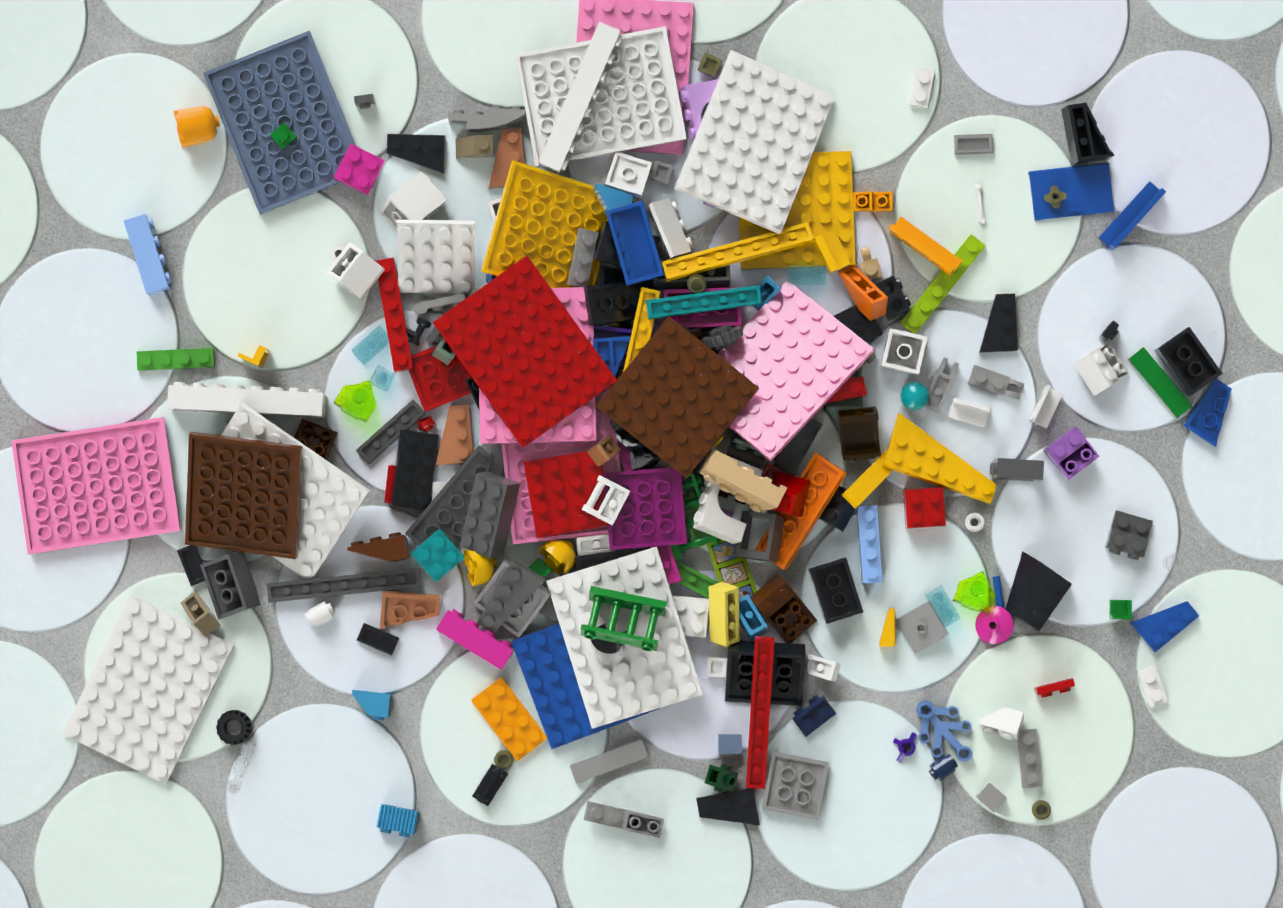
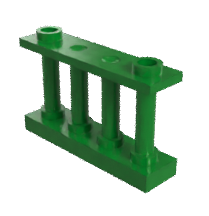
M695 472L691 473V480L682 482V489L695 487L698 498L684 502V510L700 505L699 498L702 494L700 486H703L700 475L696 476ZM694 520L685 522L686 530L693 528ZM709 534L688 541L687 544L670 545L674 559L678 560L684 557L683 553H685V550L712 541L716 547L720 545L719 541L722 539Z
M595 586L590 587L589 601L593 602L589 624H581V636L590 640L596 638L634 646L647 652L657 651L658 640L653 639L658 617L660 615L665 616L667 609L666 601ZM602 604L612 606L607 629L596 627ZM622 607L631 610L626 633L615 631L619 611ZM641 611L650 614L645 637L634 635L638 615Z

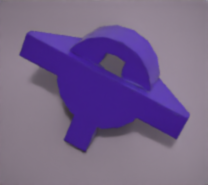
M914 732L911 733L908 739L900 741L895 738L893 740V743L898 745V751L900 752L896 759L898 762H901L905 756H910L915 752L916 747L913 741L916 734Z

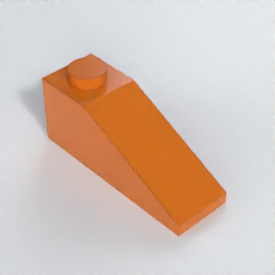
M855 265L838 271L839 277L857 308L870 321L886 314L888 297Z

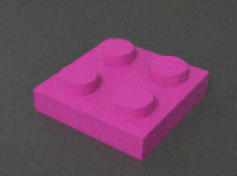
M350 144L333 178L369 195L385 160Z

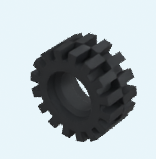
M240 710L227 711L217 721V735L226 744L237 745L243 743L252 732L251 719ZM231 720H237L241 724V731L237 735H232L227 731V724Z

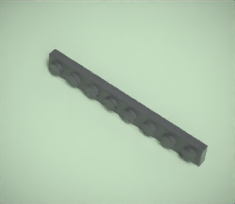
M420 568L267 583L268 603L422 587Z

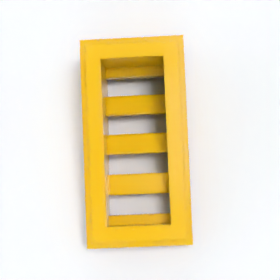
M889 608L887 611L879 647H893L896 645L894 608Z

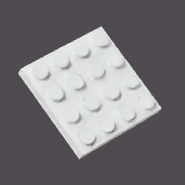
M397 220L398 286L400 293H472L475 289V221Z

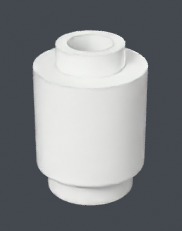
M324 601L309 609V612L305 615L312 627H318L333 619L332 614L335 611L331 603L326 604Z

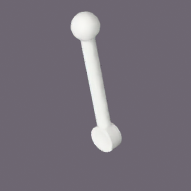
M977 184L975 190L978 194L980 213L978 221L980 224H984L986 218L983 214L981 196L983 187L981 184Z

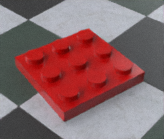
M437 345L411 355L414 370H408L425 412L471 394L465 381L471 377L456 355L448 365L432 356Z

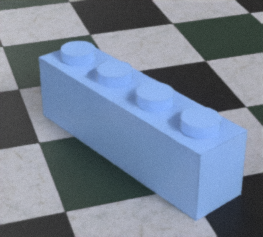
M146 214L124 220L146 294L152 295L171 289L170 283H172L169 272H165L164 265H166V260L158 247H161L158 236H154L152 229H155L152 217L149 218Z
M877 505L858 506L856 509L862 584L882 582Z

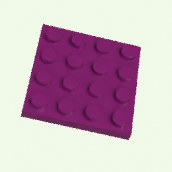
M672 467L604 473V478L630 490L613 525L608 523L610 550L687 544L682 477L680 473ZM605 485V497L610 489L607 485Z

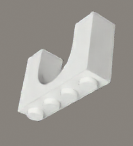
M734 459L739 462V467H749L755 470L756 476H761V469ZM705 480V489L699 498L700 506L694 515L693 528L732 544L741 542L746 524L723 513L718 503L719 485Z

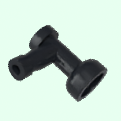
M418 316L416 331L406 328L409 337L408 341L417 346L420 344L419 340L425 328H430L432 324Z

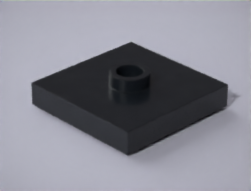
M856 305L834 315L837 320L865 342L883 334L877 320L870 321L859 311Z

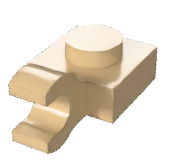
M869 247L860 249L864 261L858 264L860 271L869 280L882 277L878 259H871Z

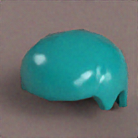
M913 381L907 383L900 393L901 402L910 410H921L928 403L929 391L920 382Z

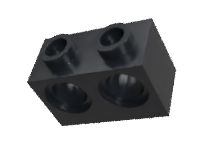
M893 275L875 284L888 297L885 314L888 321L910 311L909 306H911V302L907 295H903L901 291L903 286L899 278L896 279ZM891 284L894 288L893 293H886L883 289L884 285ZM899 301L902 309L895 311L892 308V302Z

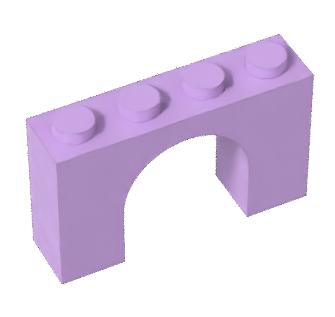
M718 80L689 84L681 89L680 98L685 105L684 116L685 120L689 123L688 134L692 141H694L702 121V110L706 104H709Z

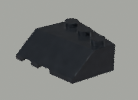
M1022 551L1005 609L1035 631H1040L1072 583L1042 562Z

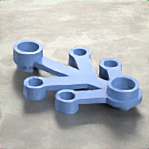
M930 701L920 702L916 707V713L921 718V733L918 735V740L921 743L929 742L928 726L930 720L935 726L931 755L935 758L942 756L941 742L943 735L957 751V758L963 762L969 761L972 758V750L967 746H962L948 729L969 732L972 728L969 721H940L936 715H948L951 718H955L959 714L958 708L955 706H950L949 708L935 707ZM925 706L929 708V712L927 714H924L922 712V709ZM952 708L956 710L954 716H951L949 713ZM963 723L969 724L967 730L962 728ZM922 734L927 735L928 738L926 741L921 740L920 737ZM936 748L940 749L938 756H935L933 753ZM962 750L967 751L966 757L961 756L960 753Z

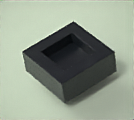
M1113 320L1099 337L1103 341L1113 340L1119 332L1117 330L1119 324Z

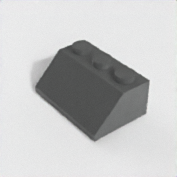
M243 552L230 553L200 565L218 620L261 605Z

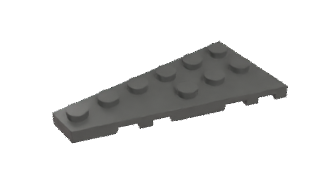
M478 445L405 534L420 545L441 528L458 548L476 473L488 472L494 457Z

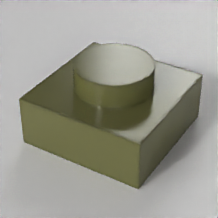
M705 52L697 71L715 78L723 60Z

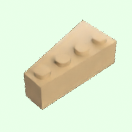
M717 450L707 454L698 472L704 476L705 480L716 483L722 491L730 492L735 496L736 500L749 504L750 508L756 512L778 508L787 487L783 485L777 487L771 484L772 479L766 476L764 478L756 476L755 470L745 466L739 467L738 461Z

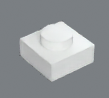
M708 657L707 677L726 678L727 658Z

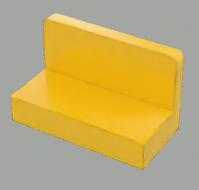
M835 230L814 238V242L830 274L850 265V261Z
M259 345L253 359L241 353H238V357L263 368L270 351Z

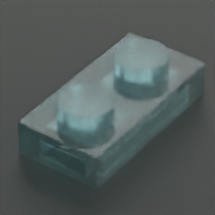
M787 265V284L825 285L826 266Z
M379 325L351 351L365 365L389 344L388 334Z
M942 585L925 594L926 599L931 602L945 628L961 619Z

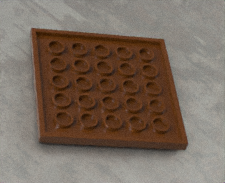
M668 316L596 407L687 479L760 388Z
M190 432L185 544L296 559L298 557L303 446Z

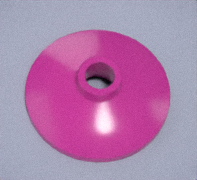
M989 606L978 614L975 628L983 641L989 644H1000L1011 636L1014 622L1011 614L1003 607ZM991 622L996 623L997 626L995 629H992L990 627Z

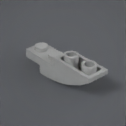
M492 105L491 108L487 107V115H483V112L472 111V114H464L463 110H453V113L448 112V122L467 124V132L500 129L526 117V111L522 110V107L519 106L503 109L501 105Z
M591 801L587 802L583 818L585 821L660 838L664 822L663 818Z

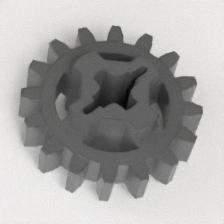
M728 324L713 329L707 337L701 340L707 347H714L716 351L737 343L736 340L744 334L741 326L731 328V325Z

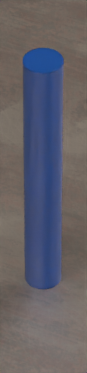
M995 576L992 578L996 606L1004 608L1000 576Z

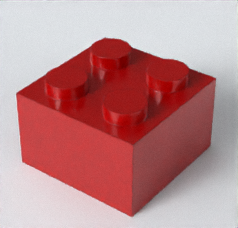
M943 487L903 490L905 529L946 526Z

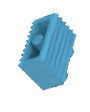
M381 804L376 827L380 828V832L391 834V831H397L399 836L410 837V834L414 835L416 832L420 811Z

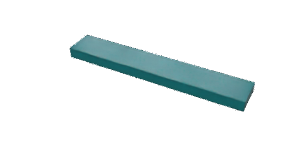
M760 285L649 299L645 300L648 319L761 305L762 299Z

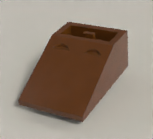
M302 419L294 438L325 460H328L338 432Z
M400 532L388 534L389 538L387 539L379 536L370 538L369 543L364 544L363 541L351 543V547H347L348 551L389 562L411 558L406 535H401Z
M776 574L750 597L755 607L786 643H792L818 621L779 574Z

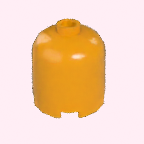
M198 106L173 111L177 122L176 127L181 148L206 143L216 137L217 127H220L218 115L214 116L209 107Z

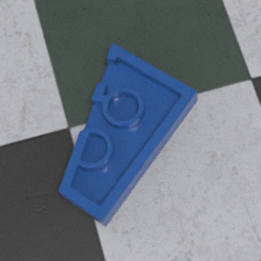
M1217 378L1214 379L1183 426L1213 447H1216L1232 388Z
M1188 601L1130 622V624L1153 652H1157L1197 619L1199 614Z

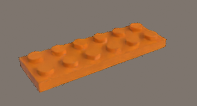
M814 453L800 478L810 480L801 517L778 512V515L785 518L778 561L773 563L783 570L788 569L847 474L819 453ZM770 526L756 546V551L766 552Z

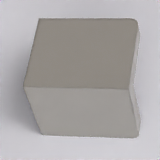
M988 783L975 796L993 812L1007 799L991 783Z

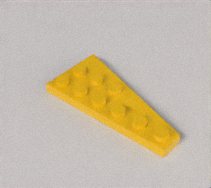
M897 414L882 467L988 504L992 502L996 489L994 482L903 415Z

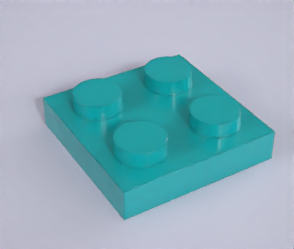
M441 528L411 552V555L435 582L465 558Z

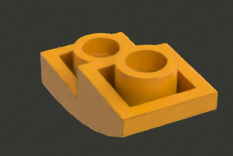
M853 192V211H894L893 192Z

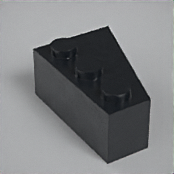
M1086 102L1067 105L1061 109L1072 165L1108 160L1115 156L1105 142L1106 139L1097 127V122Z
M811 418L773 459L775 461L773 466L794 476L823 424Z

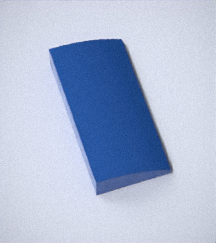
M643 201L605 211L626 285L664 276Z

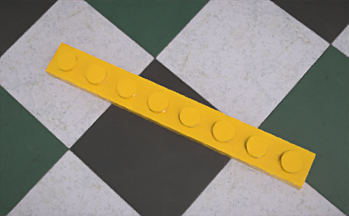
M807 222L782 229L780 234L770 232L662 261L661 266L668 282L809 244L814 241Z

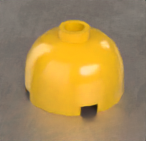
M548 540L538 549V554L540 556L543 554L545 557L544 563L558 575L561 572L563 575L568 574L575 565L576 555L573 550L574 546L568 540Z
M464 550V565L468 567L469 573L466 574L470 584L478 586L487 583L494 574V568H497L496 558L490 559L475 551Z

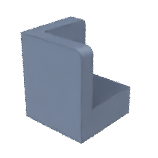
M718 734V753L742 754V735Z

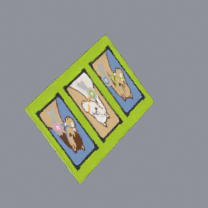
M721 540L719 541L720 545L716 547L713 542L707 543L706 545L719 583L725 582L739 587V599L747 594L751 597L757 592L747 559L735 556L737 543L732 544Z

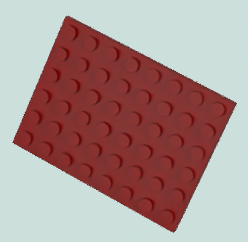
M525 256L433 321L434 326L522 448L617 381L528 256Z

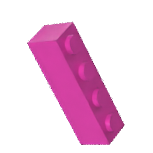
M453 609L452 612L447 610L436 630L502 670L514 651L511 649L512 644L504 639L501 642L495 639L496 634L487 629L485 632L478 628L479 624L471 619L469 621L462 618L463 614Z

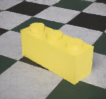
M725 582L709 586L710 641L729 646L740 642L739 587Z

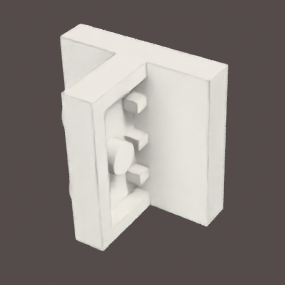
M615 152L605 186L641 199L652 162Z

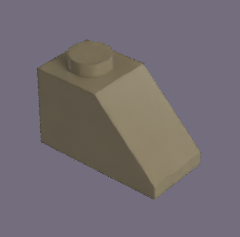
M473 135L455 139L456 158L494 157L493 135Z
M196 591L181 602L193 624L205 637L220 626L213 612Z

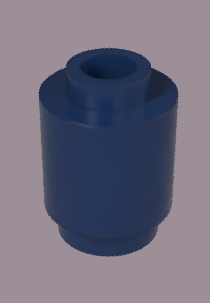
M950 754L944 755L929 765L931 769L929 773L934 780L942 781L956 771L955 768L958 767V764Z

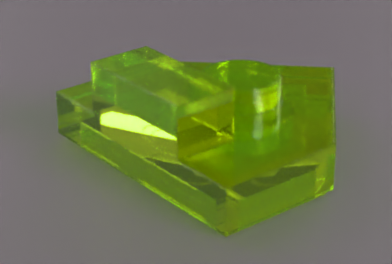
M370 380L359 384L343 386L333 404L342 408L341 411L356 420L360 419L367 423L376 408Z
M984 571L960 581L953 601L975 612L982 611L989 614L995 593L990 587Z

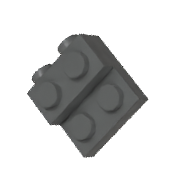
M1115 510L1105 547L1109 548L1110 553L1120 555L1123 552L1128 554V558L1139 560V557L1144 558L1153 521Z

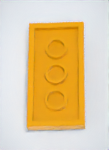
M502 677L471 700L516 761H519L547 739L546 734Z

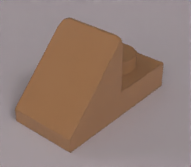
M608 435L587 452L595 464L600 466L610 460L621 449L612 436Z

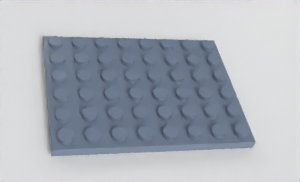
M310 31L203 73L260 215L341 183L333 177L350 144L355 146L356 144ZM283 123L297 136L284 150L270 136Z

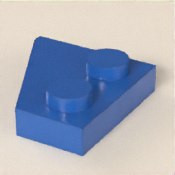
M630 336L593 339L594 349L614 376L618 371L630 341Z

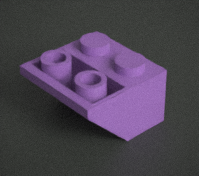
M1077 426L1070 429L1043 450L1068 480L1100 457Z

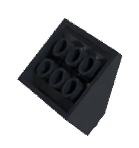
M740 640V642L728 646L725 686L726 702L751 703L755 641ZM774 642L770 704L802 706L806 657L805 644Z

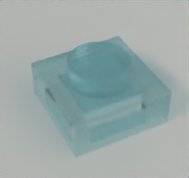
M378 365L369 383L384 391H388L396 374Z

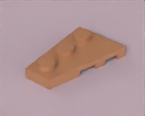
M521 128L502 129L489 189L505 187L511 161L514 160L525 164Z
M469 405L449 407L436 466L464 463L472 454L473 444Z
M383 591L380 629L392 625H401L404 622L413 620L418 621L439 616L440 595Z

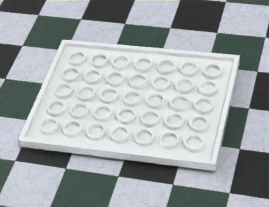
M666 26L620 35L623 37L619 47H615L612 54H615L611 65L607 64L605 69L607 72L606 78L597 87L600 90L596 100L592 99L590 103L592 110L588 118L584 117L582 122L584 124L581 135L577 134L574 140L577 144L573 153L569 152L567 156L569 161L687 140ZM591 40L515 54L536 167H541L538 163Z
M730 50L674 189L780 234L835 96Z
M242 403L221 436L303 446L298 557L296 559L274 558L304 579H313L370 490Z
M657 546L546 581L592 729L703 695ZM595 586L666 601L667 609L665 616L660 615L658 617L653 639L658 640L657 651L647 652L638 647L620 646L617 643L619 651L613 654H606L597 650L590 639L581 636V624H589L593 602L589 601L590 587ZM601 605L596 627L605 623L608 626L612 611L611 605ZM623 607L620 609L615 631L622 633L627 630L631 615L630 609ZM642 611L639 613L634 635L646 636L650 620L649 613Z
M130 595L62 734L167 784L234 644L211 633L205 637L196 626Z

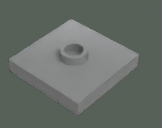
M930 601L896 620L915 653L949 634Z

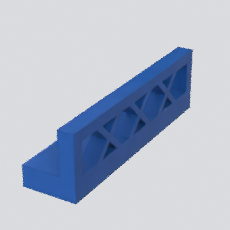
M1149 181L1098 239L1113 251L1166 191L1163 188L1158 189Z

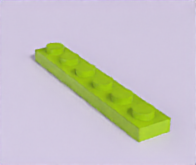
M970 234L954 254L962 260V264L952 277L941 271L899 324L910 333L916 334L986 245Z

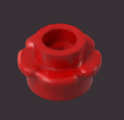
M432 416L419 420L417 422L419 425L418 430L422 429L423 432L434 429L433 425L436 422L433 421Z

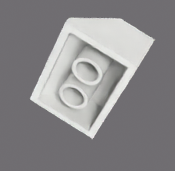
M669 198L649 204V213L659 237H661L660 239L668 259L691 254L693 245L690 237H685L683 231L686 228L682 219L678 220L676 213L679 211L675 202L671 203Z

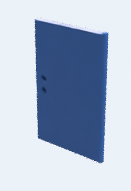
M1109 163L1028 172L1034 221L1114 212ZM1052 186H1057L1058 190L1067 194V198L1062 200L1060 207L1057 209L1053 208L1049 202L1044 201V195L1050 192Z

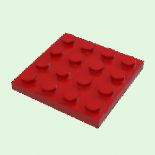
M587 451L523 462L537 538L608 526L607 522L582 510L584 504H587L598 483V476L604 477L603 465L597 466ZM605 486L593 507L596 511L599 510L605 499Z

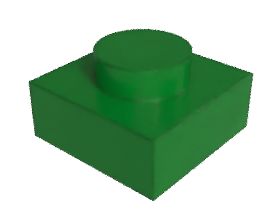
M285 123L281 124L270 134L282 150L297 138Z

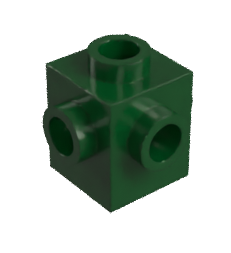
M721 764L720 767L710 765L705 784L714 786L713 790L725 793V790L733 791L738 773L731 771L732 767Z

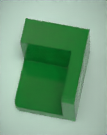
M537 558L528 567L544 578L552 571L540 558Z
M1109 600V619H1132V600Z

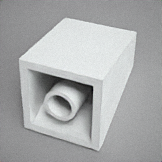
M421 171L391 194L379 212L397 231V220H428L442 208L447 199L443 192L432 184L431 179Z

